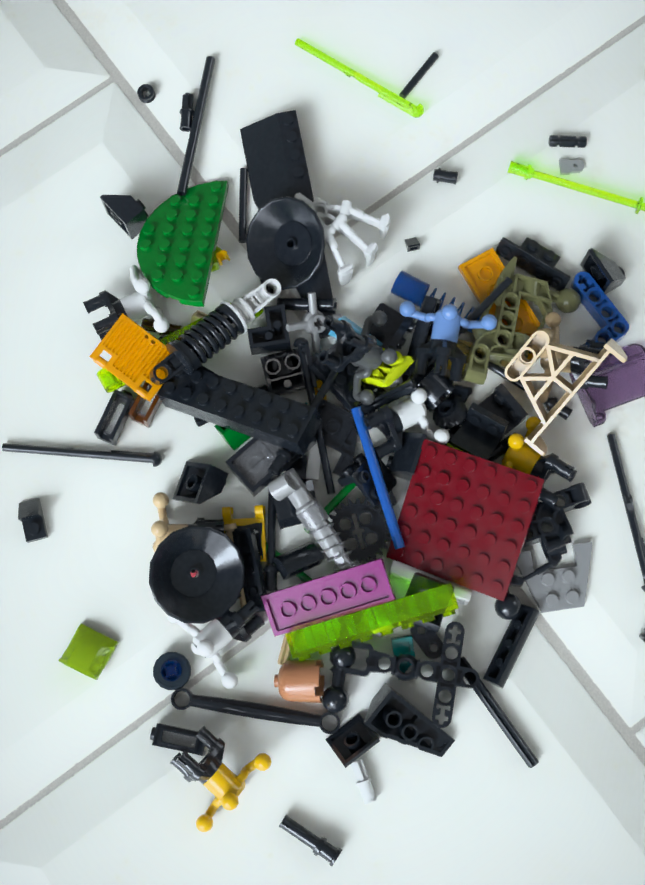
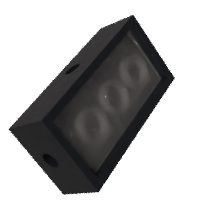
M313 437L306 452L316 444L315 437ZM253 438L225 463L255 497L271 481L277 478L267 469L275 459L276 451L281 449V447ZM291 451L292 459L286 463L280 474L303 455Z

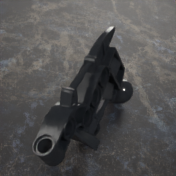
M578 483L569 488L554 492L555 495L560 496L559 499L565 502L563 506L555 505L552 508L550 505L538 501L534 513L537 515L536 520L531 522L529 528L533 536L525 540L523 548L540 542L548 563L540 566L523 578L513 575L510 587H521L524 581L531 577L539 575L550 568H555L562 560L561 555L567 553L565 544L572 542L570 535L574 534L565 512L580 509L592 503L584 483ZM549 524L552 527V531L544 532L541 526ZM509 590L505 601L496 599L494 605L497 615L506 620L516 618L522 608L519 598L514 594H510Z

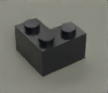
M284 304L264 307L267 326L247 329L251 355L290 350L291 344L289 332L286 330L287 319Z

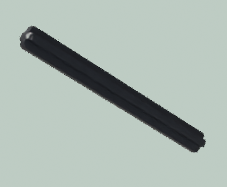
M464 656L461 657L460 666L472 668ZM466 673L464 675L470 685L475 683L476 677L473 673ZM480 679L473 690L529 768H533L539 763L538 759Z

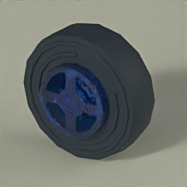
M177 652L162 654L153 666L155 682L166 690L182 688L191 676V665L188 659Z

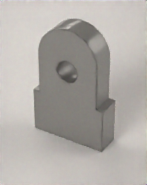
M559 159L560 175L582 172L584 162L579 159Z

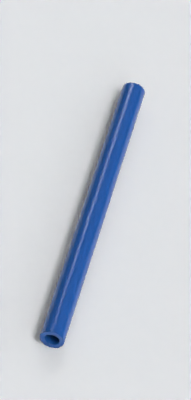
M361 406L353 408L351 412L395 550L405 547L368 428L363 422L364 415Z

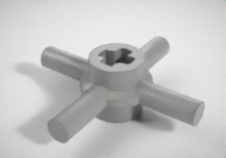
M308 292L309 312L303 315L301 321L286 324V330L291 332L305 329L307 333L311 334L313 352L318 353L321 352L319 333L326 329L323 323L329 315L324 316L320 311H317L316 292ZM340 313L331 315L336 319L342 317Z

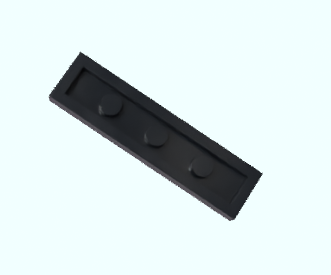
M254 527L232 531L234 544L239 548L245 566L243 590L246 603L252 600L255 603L253 606L259 608L257 612L266 611L261 596L267 594Z

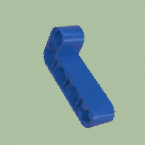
M585 271L577 273L571 282V288L579 293L582 305L601 328L592 340L599 342L598 338H603L607 343L612 338L619 342L629 330L628 322L589 273ZM589 296L596 297L597 302L592 301ZM601 312H607L610 317H604ZM614 327H619L622 333L616 332Z

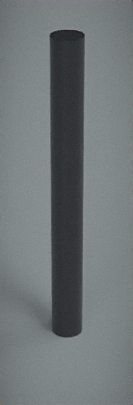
M240 168L239 243H246L247 168Z

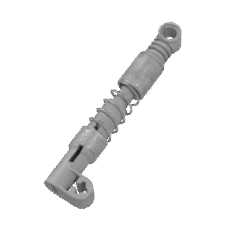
M294 468L286 471L268 484V489L276 500L281 501L286 497L289 498L296 509L295 514L298 519H300L304 528L307 529L306 531H309L308 534H313L316 539L314 543H319L322 548L321 552L325 553L328 557L327 562L334 561L336 563L333 571H341L361 564L358 560L351 561L349 555L352 553V550L345 552L346 541L342 542L339 537L340 532H336L333 528L334 523H330L327 519L329 516L326 510L323 509L318 499L313 498ZM384 604L364 610V613H368L366 616L368 618L371 617L369 625L377 637H382L399 626L396 615L390 609H384Z

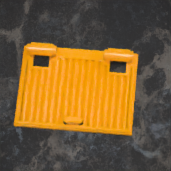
M122 313L89 357L103 369H106L132 388L135 393L150 402L163 385H157L151 381L150 371L170 354L165 344ZM103 350L112 356L109 361L100 356ZM157 369V377L160 379H164L165 372L161 369ZM144 380L152 386L149 391L140 386Z

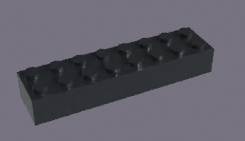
M201 369L195 370L191 376L182 370L166 381L157 393L165 407L301 455L305 454L322 422L316 407Z

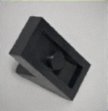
M40 498L19 503L18 520L22 522L26 542L30 543L48 538Z

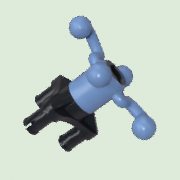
M404 301L399 306L400 314L405 317H412L424 322L434 321L430 342L415 350V356L417 357L413 374L419 376L427 375L428 360L431 357H436L434 374H439L441 366L440 375H447L448 360H450L452 364L449 380L462 382L463 367L466 364L467 356L457 347L460 326L465 329L493 330L497 326V319L492 314L484 315L481 320L461 318L457 307L453 304L445 305L436 313L427 314L415 310V305L411 301Z

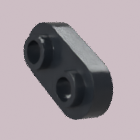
M413 623L410 628V634L424 655L430 659L440 657L443 642L438 635L424 628V634H419L417 628L420 626ZM431 644L437 645L436 652L430 650Z

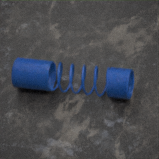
M402 270L392 286L391 294L393 293L405 301H411L414 305L421 308L423 297L427 294L430 284ZM437 288L433 290L430 297L434 298ZM445 292V293L442 295V297L440 298V300H442V301H441V304H440L439 309L442 308V305H443V302H444V299H445V296H446V292ZM453 297V299L451 300V302H450L449 304H453V305H454V302H455V299H456V298ZM462 302V304L458 308V311L460 310V316L464 308L465 302ZM471 307V309L464 318L466 319L467 316L476 309V307ZM472 329L467 330V332L473 334Z

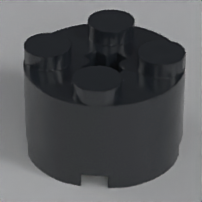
M433 369L417 385L418 388H423L427 393V399L424 404L429 412L442 402L439 399L441 396L445 398L456 388L453 385L454 381L449 380L448 375H440L441 369L439 374H434Z

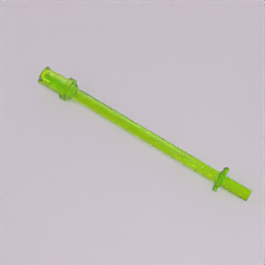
M511 161L507 172L524 177L525 180L535 178L635 208V214H638L640 210L645 211L643 197H640L638 201L536 171L530 164L526 166Z

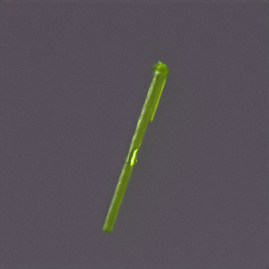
M296 39V46L340 70L347 77H354L362 84L378 92V97L414 118H419L423 115L424 107L422 104L414 105L303 40Z

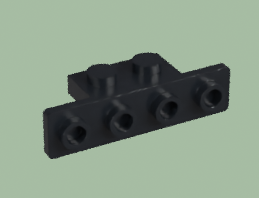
M503 237L495 250L497 255L507 261L517 257V267L540 280L547 281L549 286L558 291L565 289L571 279L569 275L555 267L561 258L559 255L528 237L521 246Z

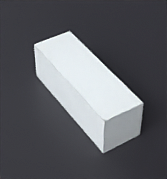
M317 442L309 450L306 480L312 479L313 482H319L321 466Z

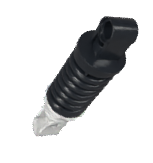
M268 279L243 298L236 297L231 304L222 301L214 311L210 312L208 316L203 317L196 325L191 326L190 330H186L177 340L167 343L166 347L170 355L150 371L151 381L157 385L164 384L181 370L190 376L194 374L195 370L202 366V363H206L208 359L213 358V355L218 354L220 349L225 348V345L231 344V339L236 340L238 334L241 335L247 332L246 324L255 320L254 314L265 307L268 302L281 292L279 281ZM267 285L273 288V294L267 292ZM157 369H161L165 372L164 379H160L157 377Z

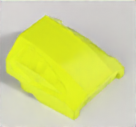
M396 351L397 360L394 364L388 365L382 362L378 368L372 371L368 378L361 381L379 387H388L412 365L414 360L410 356H402L400 352Z

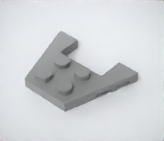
M592 542L572 545L576 566L546 570L525 581L541 613L584 607ZM524 551L520 554L517 567L522 577L534 572L531 551Z

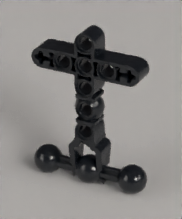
M363 610L338 617L337 619L341 624L340 637L334 639L337 644L331 648L329 653V660L333 665L329 669L333 672L332 683L322 695L323 706L332 713H339L348 705L349 696L344 689L346 674L367 677L370 673L387 674L391 672V675H395L402 681H410L414 678L418 680L419 677L424 681L437 683L432 721L436 727L445 728L452 720L456 687L472 689L480 681V676L475 669L460 666L465 630L459 622H451L445 629L441 661L439 663L433 661L420 662V659L417 660L410 654L394 655V657H391L389 654L374 650L373 646L369 643L352 641L354 627L362 621ZM453 627H457V631L461 632V634H457L455 642H460V645L446 643L447 640H452V633L449 630H452ZM354 648L369 651V656L366 658V670L350 668L356 660ZM448 648H455L458 655L455 659L446 657L445 651ZM388 658L391 661L390 667L385 670L379 667L380 659ZM407 661L412 665L409 673L400 671V664ZM429 665L432 667L433 674L430 677H424L421 674L423 666ZM445 669H451L454 672L453 680H445L442 677V672ZM466 673H473L475 675L476 681L474 684L469 685L464 682V675ZM443 690H447L451 694V700L447 703L441 702L439 699V693ZM437 704L450 706V711L445 709L444 716L448 717V720L444 721L443 725L439 724V720L435 719V716L440 715L441 708H436Z

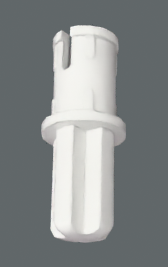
M355 760L351 763V767L357 781L356 786H359L364 804L376 801L377 797L370 782L372 778H369L363 760Z

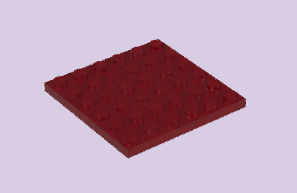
M424 439L421 447L422 451L397 521L405 547L395 550L391 539L386 558L399 561L418 570L505 601L546 479Z

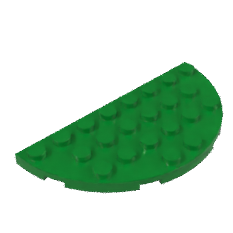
M213 181L187 189L186 196L172 195L159 205L144 223L137 242L138 263L145 279L162 296L179 300L184 305L204 307L229 188L228 181Z

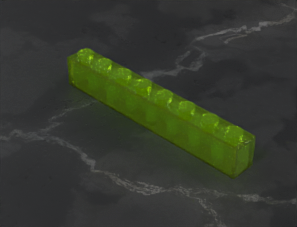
M448 583L289 632L285 635L292 659L298 658L299 661L312 658L311 653L319 651V654L323 655L332 652L331 647L339 645L340 649L352 646V641L360 639V642L373 639V634L381 633V636L394 633L393 628L399 626L404 630L413 627V622L422 620V623L435 620L434 616L438 614H443V617L456 614L455 609L459 607L452 585Z

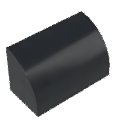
M308 542L274 557L273 561L283 580H286L320 565L324 556L315 543Z

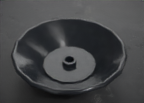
M289 196L275 198L258 209L250 222L246 238L248 260L255 274L263 282L268 279L278 280L281 284V290L298 288L310 280L321 265L325 250L324 227L316 211L303 200Z
M190 525L173 531L158 545L150 561L149 585L155 602L168 616L183 623L204 624L222 617L236 603L244 586L245 566L239 548L227 534L210 526ZM192 570H196L197 572L195 577H191L190 575Z

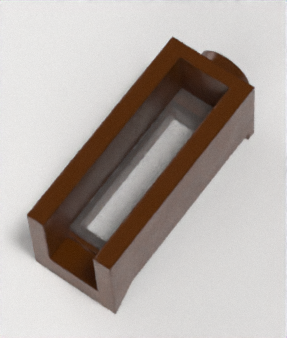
M145 381L143 388L149 391L152 386ZM157 393L150 402L138 395L128 414L131 420L149 428L162 401L157 396Z

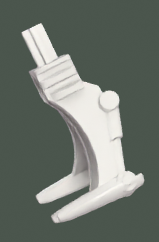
M301 193L294 196V198L307 203L316 213L322 212L324 214L319 219L324 227L325 241L339 265L337 273L341 285L344 286L350 282L354 268L349 263L345 265L333 236L335 231L343 234L363 251L367 267L373 263L376 251L378 250L377 243L367 245L355 234L356 232L346 221L347 219H352L379 228L380 238L384 240L391 221L388 213L382 215L381 219L352 207V202L348 200H343L342 206L328 205L325 200L321 201L319 197L312 202Z

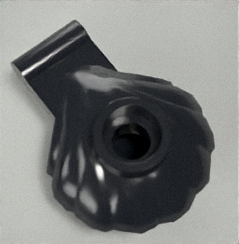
M454 385L456 388L451 392L449 398L443 400L434 409L433 420L436 426L447 430L454 429L463 424L467 418L468 409L465 403L469 395L472 394L471 387Z

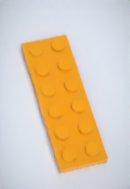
M491 248L459 265L458 270L481 304L493 291L495 283L505 266L495 250ZM520 299L515 332L531 337L540 327V322L527 301ZM505 301L506 305L511 307L510 302ZM495 303L492 305L489 314L495 315ZM502 319V323L508 326L507 321ZM528 353L527 359L532 360L533 353Z

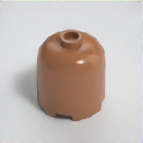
M290 660L283 663L279 673L274 676V686L278 687L281 697L291 702L322 703L321 696L325 689V675H320V668L324 667L323 660Z

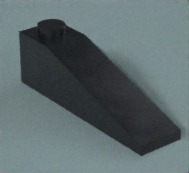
M387 683L373 697L363 722L380 737L416 747L421 751L442 757L455 742L443 729L436 727L431 719Z

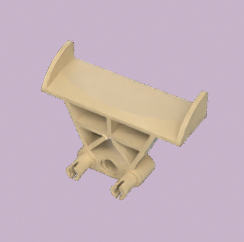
M542 328L532 334L506 366V378L514 382L521 381L541 420L538 426L524 440L541 456L544 457L547 453V446L540 436L541 433L605 358L611 353L621 362L625 363L627 361L626 353L614 339L611 338L603 346L604 348L599 354H594L552 342L554 331L550 328ZM525 350L532 351L534 355L532 360L525 357ZM545 350H547L551 373H527ZM555 351L569 354L559 368ZM574 356L591 360L592 362L573 384L559 375ZM548 380L538 393L531 382ZM554 381L566 393L547 414L540 396Z

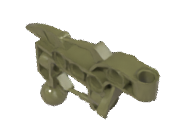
M513 257L500 273L494 289L506 277H509L513 283L482 313L479 319L481 320L484 315L489 314L492 305L495 303L496 310L494 316L497 319V326L491 331L472 329L476 341L471 345L467 354L462 380L483 385L488 373V362L506 368L530 338L529 335L515 332L520 299L533 302V305L538 306L543 316L540 327L537 329L539 330L544 328L546 315L553 312L551 303H556L557 308L563 313H572L579 308L581 303L579 293L572 288H565L557 292L549 289L547 281L518 273L514 275L517 257ZM505 301L510 302L511 307L507 306ZM502 319L507 321L508 326L502 323ZM498 338L503 339L504 344H501ZM525 350V357L527 358L528 353L530 354L532 351ZM475 351L479 352L482 358H478Z

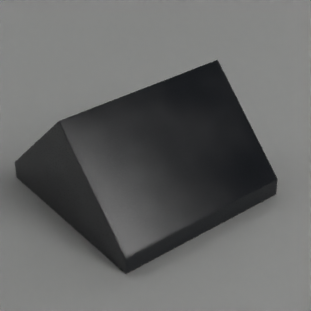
M357 714L339 728L337 732L325 739L345 768L380 742L373 730L363 723L364 719L360 714Z

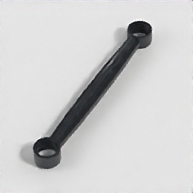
M179 688L171 695V703L178 710H185L192 706L261 720L320 727L326 734H333L340 727L339 716L330 711L318 715L248 701L194 695L187 688ZM180 691H184L189 695L190 702L186 706L180 707L175 702V696ZM327 715H333L337 719V727L332 731L326 730L322 725V720Z

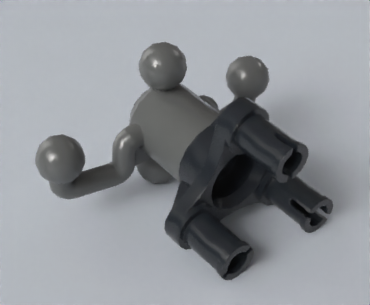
M379 310L366 318L361 335L354 331L349 322L338 320L331 315L328 318L326 317L323 323L325 328L335 332L337 345L334 355L325 350L321 351L318 355V362L329 366L331 370L337 373L343 371L350 362L353 366L359 367L353 378V397L363 405H371L375 400V394L369 389L361 391V380L368 378L372 371L378 368L382 362L391 365L397 360V353L394 349L388 348L383 351L377 345L376 337L369 335L372 324L381 327L387 322L386 313Z

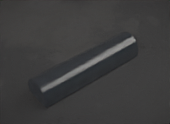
M424 295L420 312L426 314L436 313L439 310L441 300ZM417 319L407 356H410L414 362L403 374L411 376L414 372L417 357L415 356V350L430 342L434 321L424 322Z
M521 604L520 614L511 620L483 677L487 682L502 689L540 614L537 609Z

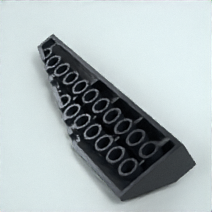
M296 110L276 113L240 129L253 201L258 209L272 199L286 196L294 198L298 193L314 202ZM325 253L323 254L322 263L313 277L296 288L301 298H308V292H316V296L323 299L333 298ZM320 311L324 316L336 314V311ZM326 328L323 332L319 333L320 339L332 337L328 335L331 330Z

